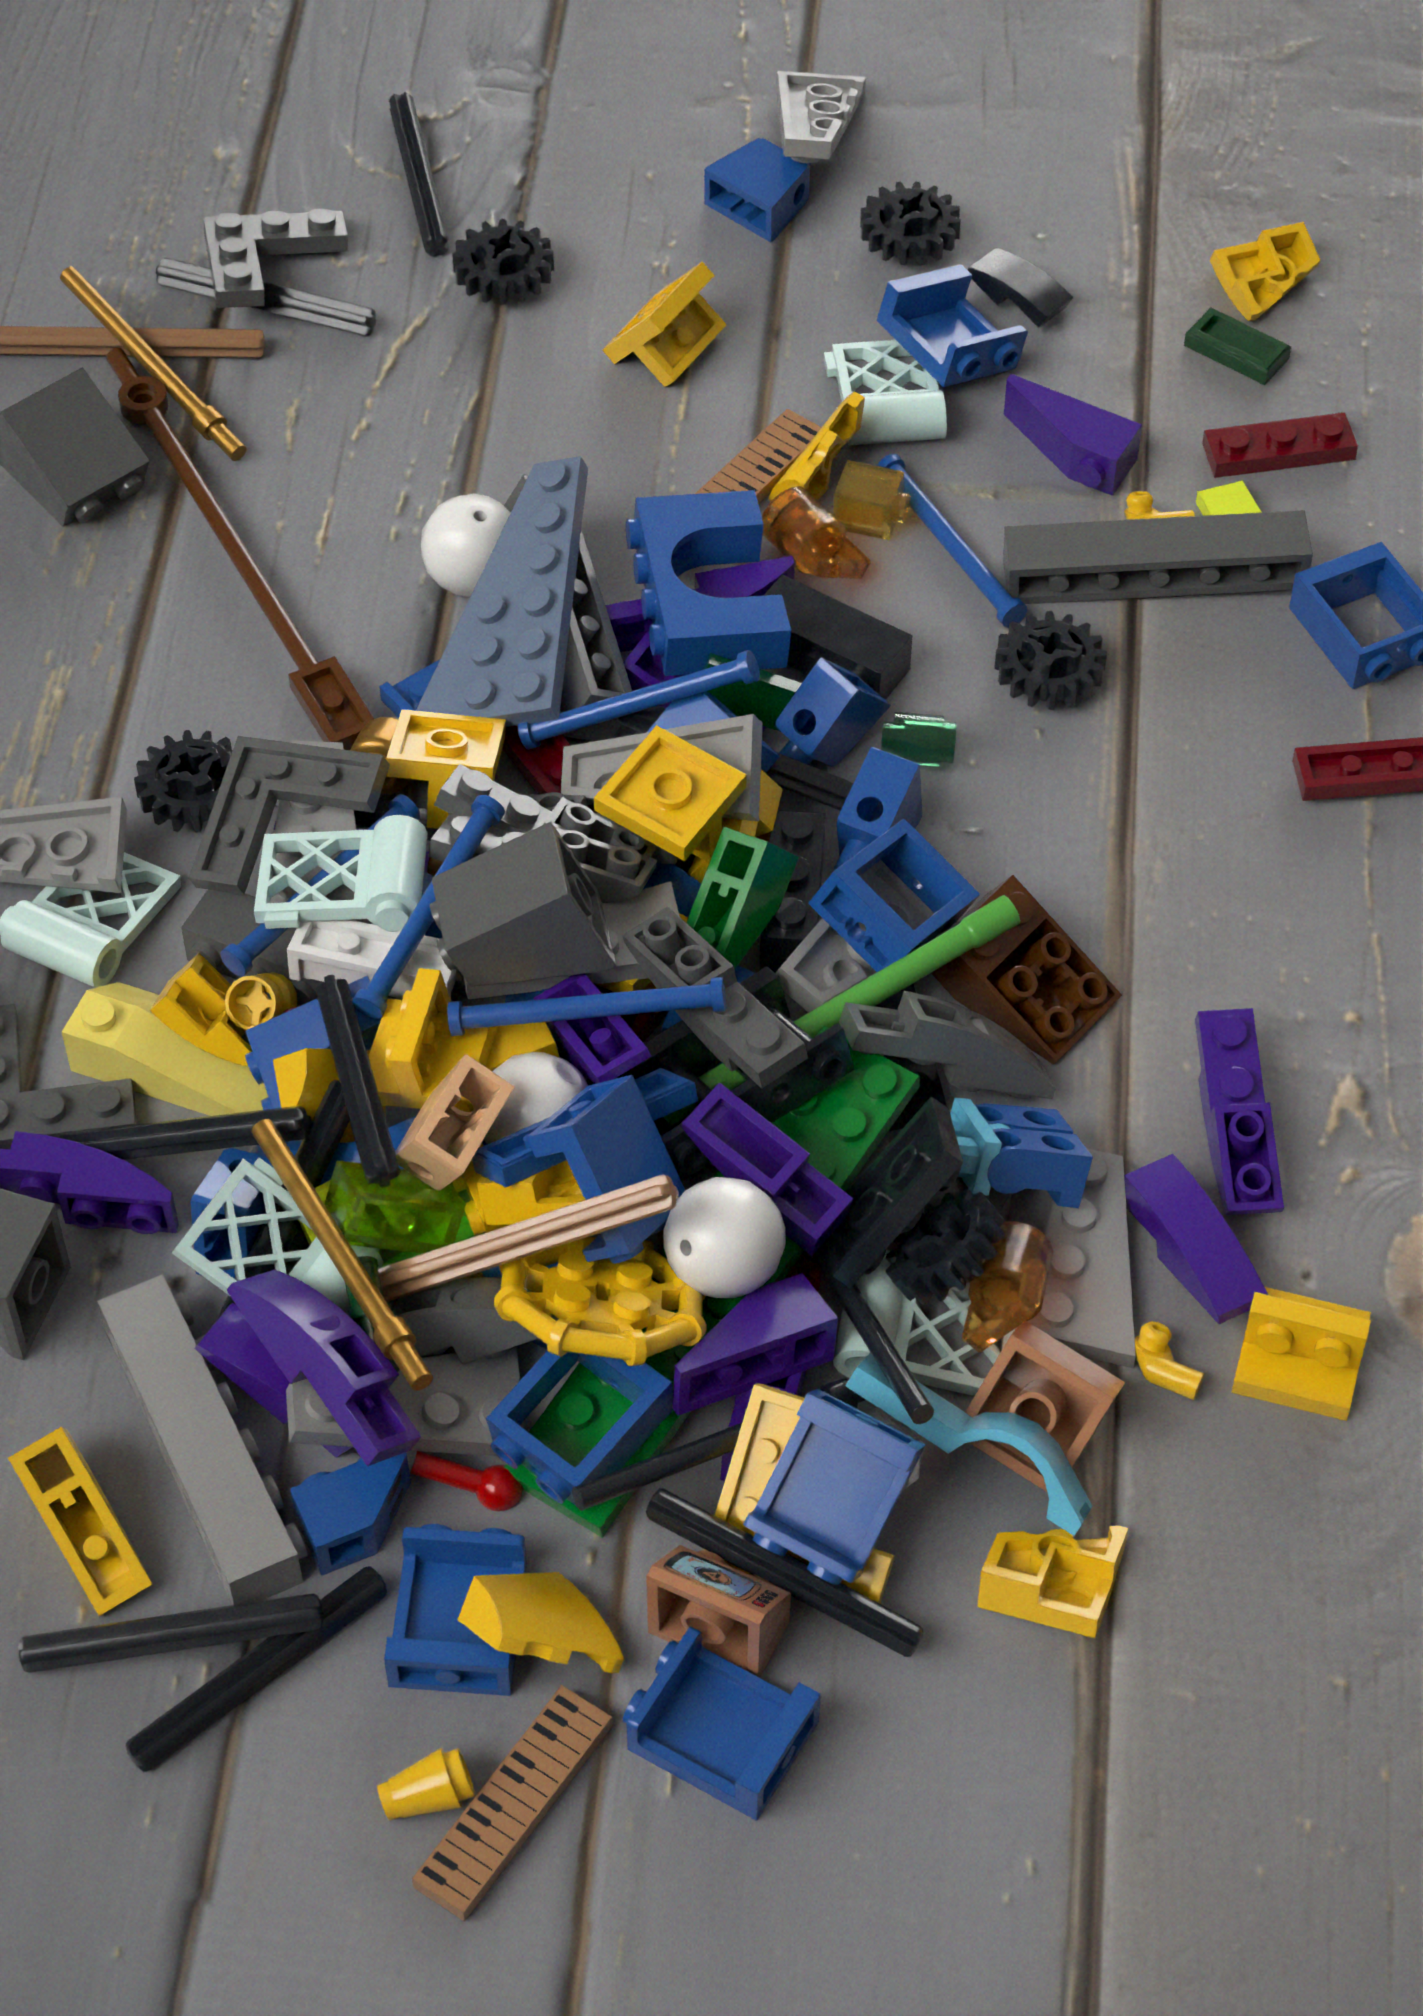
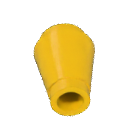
M441 1747L389 1778L388 1781L377 1785L379 1798L389 1821L400 1817L406 1818L463 1808L462 1801L475 1796L473 1782L459 1748L445 1752Z

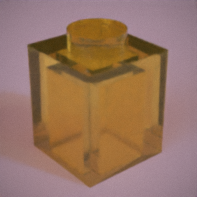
M847 460L834 493L833 529L890 541L896 523H904L909 510L910 494L903 492L904 472Z

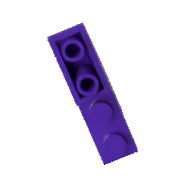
M793 556L695 573V589L692 590L718 598L764 596L782 574L795 580V561ZM641 599L605 605L619 651L633 650L644 635L650 631V625L653 624L652 619L645 620L643 617Z
M1253 1008L1198 1011L1195 1018L1201 1065L1198 1081L1211 1161L1225 1214L1240 1215L1283 1212L1284 1202L1270 1102L1265 1103Z
M15 1131L11 1149H0V1189L49 1203L60 1204L65 1224H75L84 1229H98L100 1227L131 1229L141 1234H154L156 1232L177 1233L179 1222L172 1192L152 1176L129 1162L75 1141Z
M276 1269L230 1284L227 1292L289 1383L293 1384L308 1379L367 1466L408 1452L415 1446L422 1436L389 1390L390 1386L399 1376V1373L390 1361L384 1357L372 1339L340 1307L299 1279Z

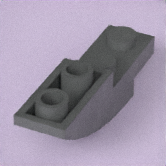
M462 764L457 766L441 787L434 803L435 806L448 813L459 816H471L473 814L471 805L478 795H487L496 799L504 807L505 814L499 824L491 825L502 830L527 833L551 821L556 828L579 831L590 839L616 847H629L636 850L639 854L650 858L653 857L657 849L656 845L644 840L630 830L621 828L596 815L585 805L573 803L562 797L554 809L550 811L540 806L533 798L519 795L492 781L485 773L471 770Z
M450 813L431 838L428 857L444 861L471 816H459ZM491 826L472 858L525 833L509 832ZM556 828L599 892L602 903L617 902L639 896L656 869V859L641 855L632 848L612 846L590 839L579 831Z
M668 906L622 935L624 943L657 989L710 984L711 978L723 977L726 993V1011L714 1012L713 1007L675 1010V1012L731 1072L740 1068L758 1086L764 1088L808 1059L805 1043L738 983L733 965Z
M908 991L903 992L898 1010L845 1002L839 1023L844 1029L845 1036L854 1051H859L866 1055L879 1054L881 1056L889 1055L908 1058L915 1063L926 1066L934 1065L937 1062L940 1064L951 1085L968 1092L986 1089L1005 1092L1018 1099H1028L1031 1096L1052 1099L1056 1089L1040 1060L1019 1039L983 1015L955 1003Z
M502 1277L457 1279L387 1302L392 1305L395 1317L404 1318L416 1337L414 1347L422 1358L440 1355L450 1346H453L462 1364L483 1357L485 1359L498 1358L507 1353L512 1347L535 1339L542 1341L517 1322L503 1320L494 1307V1298L500 1291ZM552 1314L551 1317L558 1321V1318Z

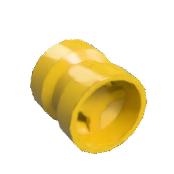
M275 972L243 976L232 983L225 997L226 1012L230 1020L237 1027L244 1030L283 1014V1011L297 1007L298 1003L297 992L292 982L284 975ZM265 991L270 995L271 999L268 998Z

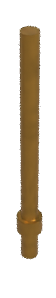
M70 266L64 269L60 275V280L148 373L165 385L168 394L193 419V427L206 440H213L232 461L241 459L245 455L247 448L228 429L226 418L214 406H206L75 267Z
M270 1119L259 1121L252 1128L253 1136L374 1327L373 1339L384 1357L394 1359L412 1390L419 1391L426 1388L433 1381V1375L414 1347L416 1337L404 1318L395 1317Z

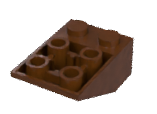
M1012 875L987 893L953 927L957 926L966 916L1002 895L1008 897L1014 904L1020 917V924L985 945L972 948L931 974L956 1001L971 1011L983 1015L1005 1028L1024 1043L1027 1048L1051 1064H1055L1122 994L1018 879Z

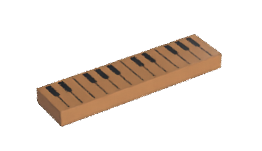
M787 408L695 494L755 490L759 504L771 493L774 486L822 427Z
M561 1685L413 1876V1888L465 1922L613 1727L612 1716Z

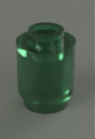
M894 712L893 722L883 721L881 750L918 763L920 766L940 767V762L953 763L956 722L944 721V715Z

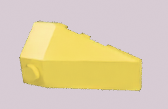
M120 982L86 990L62 1030L70 1070L106 1082L131 1078L135 1092L209 1116L263 1110L261 1100L268 1097L264 1083L259 1085L255 1081L248 1066L234 1064L196 1047L161 1022L150 1011L159 995Z

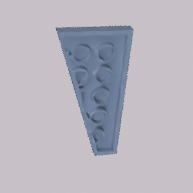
M581 456L533 465L416 711L506 719V727L517 726L519 723L524 722L531 724L558 719L588 476V467Z

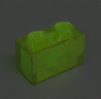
M337 1160L324 1204L350 1245L427 1253L454 1244L466 1203L451 1183L439 1191L433 1189L405 1169L399 1168L400 1174L398 1177L390 1180L391 1185L380 1188L379 1183L369 1184L366 1181L361 1163Z

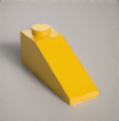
M59 1427L8 1457L99 1616L153 1585L103 1490L68 1429Z

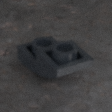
M998 248L989 252L967 269L972 274L971 279L997 306L1010 298L1038 328L1064 310L1074 298L1058 282L1035 265Z

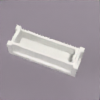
M355 920L299 922V928H296L287 947L289 978L300 981L303 977L305 979L325 982V976L335 975V979H345L348 984L365 976H368L371 980L401 930L386 931L378 925ZM424 936L388 996L402 999L406 990H412L418 969L424 968L441 970L451 1000V991L456 980L462 981L464 976L458 968L451 971L444 963L437 947V940L439 938Z

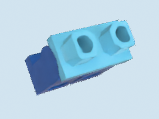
M954 1097L950 1115L963 1160L958 1177L962 1178L972 1194H977L980 1191L984 1195H989L990 1187L1004 1194L1017 1193L1025 1188L1046 1190L1057 1206L1079 1208L1093 1156L1078 1136L1073 1134L1074 1131L1057 1109L987 1103L974 1105L971 1099Z

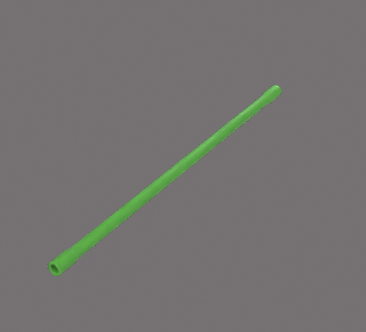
M1002 895L963 918L957 926L793 1022L814 1038L821 1027L827 1026L830 1028L836 1023L840 1025L839 1019L845 1002L876 1006L972 948L981 947L1020 924L1018 911L1011 900ZM723 1063L698 1077L712 1090L719 1082L732 1091L747 1081L737 1071L731 1072ZM692 1103L663 1117L671 1125H674L688 1117L697 1106ZM466 1215L385 1261L382 1267L475 1237Z

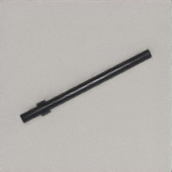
M826 1241L813 1256L804 1251L803 1254L806 1259L817 1264L911 1420L915 1424L928 1422L933 1417V1407L855 1283L849 1288L832 1277Z
M845 1377L821 1385L819 1388L823 1392L856 1409L858 1403L866 1400L845 1386L848 1382V1379ZM742 1423L572 1488L573 1500L579 1510H584L734 1452Z

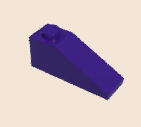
M1010 374L1007 378L1004 415L1068 479L1113 496L1138 460L1142 424L1014 374Z
M586 974L571 975L533 999L601 994V992ZM620 1015L546 1022L557 1047L567 1060L584 1077L595 1083L613 1080L651 1057L648 1048Z
M803 1273L778 1282L769 1283L764 1287L747 1294L675 1365L673 1410L679 1416L753 1389L754 1384L761 1383L765 1385L833 1361L838 1317Z

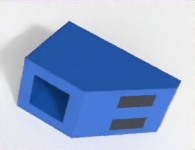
M406 1452L367 1466L362 1458H360L356 1463L331 1473L326 1471L315 1473L307 1477L300 1485L290 1488L296 1521L321 1576L378 1554L411 1484Z

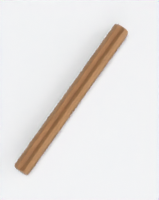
M0 326V355L107 356L112 349L121 348L127 356H132L106 327ZM132 327L160 357L260 358L264 355L265 336L260 329Z
M660 1175L379 1268L384 1299L386 1302H390L672 1210L676 1207V1200L679 1198L678 1190L669 1176Z

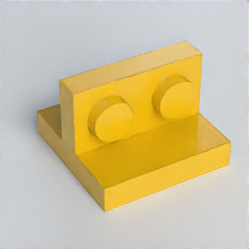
M703 261L656 293L602 351L614 364L634 352L664 387L673 383L727 325L699 293L715 275Z
M401 710L386 757L387 762L390 764L386 777L428 781L427 828L439 829L450 814L435 806L434 803L441 787L459 764L471 770L483 772L494 781L505 740L506 719Z
M656 725L594 797V811L683 861L692 853L710 863L722 832V816L746 789L747 774Z
M419 968L412 990H406L402 1000L388 999L386 1002L387 1009L381 1017L369 1053V1060L382 1105L421 1109L430 1094L465 1054L486 1067L498 1026L465 1029L464 1035L451 1036L447 1014L448 1003L451 1000L441 970ZM462 1096L454 1105L457 1109L465 1112H471L473 1109L471 1102Z
M1265 1287L1268 1295L1254 1292L1231 1393L1347 1421L1358 1370L1370 1328L1371 1312Z

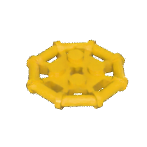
M586 1237L499 1266L502 1273L501 1287L494 1298V1307L503 1320L515 1321L548 1344L547 1349L549 1353L560 1357L567 1352L623 1359L628 1366H639L645 1363L647 1357L675 1346H693L706 1333V1323L702 1317V1304L706 1296L679 1279L669 1265L667 1258L655 1251L653 1242L648 1240L642 1242L644 1249L638 1255L620 1263H612L610 1258L587 1262L582 1251L596 1237ZM558 1262V1266L552 1268L546 1267L548 1265ZM652 1277H653L654 1279H656L657 1281H659L660 1283L658 1284L657 1282H655L654 1280H652ZM677 1309H678V1312H677V1313H674V1312H671V1311H667V1310H677ZM553 1314L554 1316H556L558 1318V1321L553 1319L551 1315Z

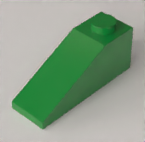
M723 827L686 923L729 961L735 970L780 908L799 857L762 839Z

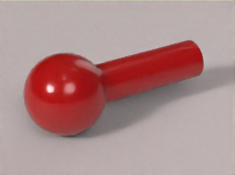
M417 1451L410 1474L475 1493L482 1506L496 1512L513 1508L520 1501L523 1493L522 1485L512 1476L508 1469L504 1468L505 1465L501 1464L492 1465L482 1471Z

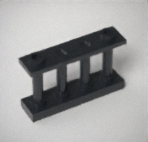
M766 966L740 983L805 1043L808 1059L764 1088L758 1086L740 1068L735 1070L747 1081L731 1092L770 1123L775 1122L855 1070L844 1029L836 1023L812 1038L789 1019L791 1016L780 978ZM681 1020L644 1043L649 1050L650 1058L615 1078L632 1075L635 1080L657 1069H665L695 1082L698 1101L693 1104L698 1106L712 1091L698 1076L721 1061L693 1033L687 1024ZM590 1079L586 1080L588 1086L597 1084ZM664 1117L654 1121L681 1182L711 1163L681 1128L682 1123L674 1127Z

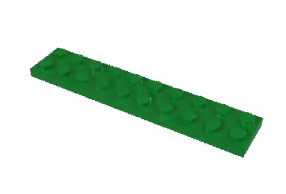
M821 1027V1029L818 1031L815 1037L824 1032L825 1030H827L829 1027ZM848 1040L847 1043L855 1070L772 1123L810 1153L808 1163L844 1192L847 1191L920 1087L919 1075L879 1054L866 1055L859 1051H854ZM719 1170L714 1175V1177H724ZM785 1235V1247L776 1272L761 1287L772 1282L784 1280L804 1252L788 1236ZM663 1246L662 1249L659 1251V1254L667 1258ZM652 1277V1280H654V1281L657 1282L658 1284L660 1283L659 1281H657L656 1279H654V1278ZM746 1295L737 1298L706 1296L702 1304V1317L706 1323L705 1335ZM677 1309V1310H667V1311H671V1312L677 1313V1312H678V1309ZM695 1345L675 1346L647 1357L645 1363L670 1380L672 1387H674L675 1365ZM578 1363L529 1433L576 1468L630 1408L633 1402L581 1363ZM673 1410L622 1468L661 1454L690 1412L678 1416ZM507 1464L504 1466L522 1485L525 1492L602 1538L636 1491H630L582 1511L567 1499L563 1504L551 1499L537 1485L535 1481L537 1476L522 1464L517 1469Z

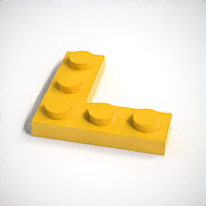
M761 1383L754 1384L715 1516L752 1536L755 1535L756 1532L746 1528L743 1523L748 1513L755 1509L800 1418L797 1413L805 1398ZM874 1549L861 1576L852 1583L842 1579L841 1583L881 1604L895 1555ZM790 1550L787 1552L788 1555L807 1565L810 1562ZM727 1562L728 1566H730V1567H732V1568H735V1569H737V1570H739V1571H741V1572H744V1573H746V1574L752 1575V1574H750V1573H748V1572H746V1571L740 1569L739 1567H737V1566H735V1565H733V1564Z

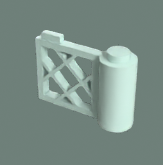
M896 340L832 344V352H824L827 377H837L841 401L861 385L875 390L873 393L860 394L865 397L861 428L849 439L848 445L945 439L947 417L943 391L939 390L937 380L916 360L908 365L896 359L897 357L911 356ZM863 359L869 363L863 368H859L847 362V360ZM885 369L895 374V376L887 381L875 374ZM910 381L926 389L907 390L903 386Z
M393 815L380 820L374 827V830L264 834L254 906L256 923H265L266 929L299 928V922L368 919L372 924L378 925L386 931L402 930L422 897L428 834L425 826L410 816ZM340 850H359L357 856L342 866L330 858ZM300 852L304 855L303 858L288 868H285L276 861L277 853ZM317 866L329 873L328 876L312 887L300 879ZM342 884L355 892L354 900L330 901L325 897ZM288 886L300 894L290 902L270 903V899Z
M124 852L121 882L123 898L93 903L90 892L94 890L46 886L32 902L22 900L4 911L0 918L2 947L94 988L107 985L119 967L122 953L181 888V876ZM143 882L159 886L154 892L131 896L128 885ZM81 893L85 901V905L68 908L55 904L60 897ZM122 913H128L129 920L119 931L99 923L98 919Z
M260 1157L253 1165L243 1158L172 1254L228 1295L227 1289L231 1283L246 1279L244 1267L275 1264L276 1270L287 1274L285 1262L298 1261L288 1275L319 1291L347 1314L350 1310L345 1281L317 1237L307 1250L283 1253L278 1222L300 1220L310 1229L312 1228L290 1193L281 1187L283 1182L277 1172ZM242 1179L263 1193L266 1214L235 1217L232 1192ZM275 1203L286 1211L276 1212ZM224 1206L226 1219L212 1220L220 1208ZM268 1223L273 1254L242 1258L237 1227ZM355 1227L350 1231L340 1229L357 1257H375L378 1260V1269L382 1267L383 1259L378 1253L381 1247L370 1234ZM227 1229L232 1259L211 1262L192 1248V1245L202 1232ZM234 1269L236 1280L223 1270Z
M886 1250L885 1256L877 1269L868 1275L863 1274L856 1282L862 1295L916 1381L924 1385L975 1396L984 1378L972 1376L962 1361L982 1350L992 1364L995 1363L1011 1334L1017 1328L1022 1295L1010 1293L1011 1284L977 1277L975 1285L966 1283V1288L962 1291L958 1290L955 1286L950 1288L946 1299L943 1300L950 1310L929 1321L915 1303L916 1298L909 1301L886 1274L885 1270L891 1265L886 1259V1254L890 1251ZM980 1306L1005 1311L1004 1324L986 1334L970 1312ZM843 1308L833 1362L838 1372L850 1378L856 1367L870 1351ZM958 1319L974 1341L954 1352L937 1330ZM913 1321L918 1328L910 1332ZM923 1338L929 1341L942 1358L931 1366L905 1361L907 1348ZM999 1340H1001L1000 1350L994 1344Z

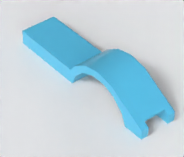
M871 1353L856 1367L845 1385L846 1387L949 1454L964 1443L987 1439L1010 1444L1030 1457L1044 1477L1049 1497L1046 1518L1075 1536L1093 1506L1061 1446L1038 1423L1017 1414L1006 1412H984L971 1417L917 1381L933 1407L934 1414L928 1422L915 1424Z

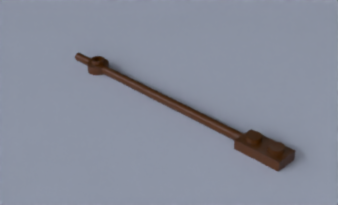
M121 348L112 349L107 354V361L122 383L118 391L122 416L132 423L148 425L299 670L288 674L290 688L323 742L343 743L344 750H351L360 731L369 721L374 720V717L335 656L321 662L317 661L164 416L169 407L165 385L156 378L139 376L124 350Z

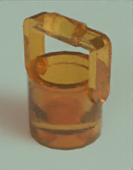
M797 486L781 492L769 503L762 514L764 524L762 536L783 557L793 556L795 568L801 573H811L820 578L861 579L871 563V560L846 537L844 524L806 488Z
M1012 1221L1001 1225L1000 1228L1005 1233V1238L992 1245L998 1252L997 1256L992 1259H985L981 1264L984 1267V1273L981 1276L975 1277L970 1282L968 1296L971 1304L968 1308L962 1340L977 1352L984 1351L1023 1322L1035 1318L1042 1310L1054 1251L1050 1240L1040 1230L1029 1224Z

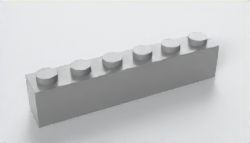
M162 1274L98 1300L97 1303L105 1333L232 1605L262 1601L303 1583L299 1559L306 1557L307 1552L301 1535L294 1523L286 1526L282 1523L277 1512L284 1508L281 1495L272 1476L268 1475L261 1478L254 1463L261 1461V1457L250 1430L245 1428L238 1431L232 1419L233 1416L238 1415V1409L227 1383L215 1384L210 1371L216 1369V1367L194 1349L204 1336L194 1339L188 1326L194 1324V1318L183 1292L172 1294Z

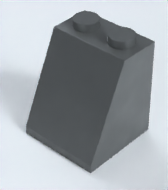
M83 367L0 411V465L62 527L76 519L79 522H85L97 515L103 509L104 503L117 496L121 500L126 499L143 487L150 460Z
M551 821L432 877L436 901L430 903V910L443 936L437 940L439 953L448 969L452 971L458 968L471 987L601 972L617 966L600 894Z
M0 1189V1346L13 1358L24 1360L71 1265L55 1204Z

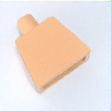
M465 1054L427 1098L395 1151L398 1165L433 1189L441 1191L464 1173L514 1086ZM462 1096L471 1102L474 1110L465 1112L457 1109L454 1105Z

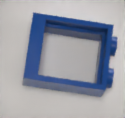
M1382 541L1295 573L1289 609L1352 689L1371 682L1383 681L1391 674L1412 666L1423 665V592ZM1375 593L1405 632L1362 648L1332 609Z
M903 818L834 870L808 904L878 972L948 931L979 897L980 893ZM880 860L934 913L915 930L860 877ZM859 922L864 924L866 931L861 929Z
M547 1350L486 1417L493 1441L490 1446L494 1453L510 1467L517 1469L522 1464L537 1476L535 1479L537 1485L551 1499L560 1504H563L567 1499L576 1506L572 1496L573 1487L621 1469L673 1411L672 1382L647 1363L639 1366H628L623 1359L567 1352L560 1357L549 1353ZM578 1361L633 1402V1404L579 1465L574 1468L519 1425Z

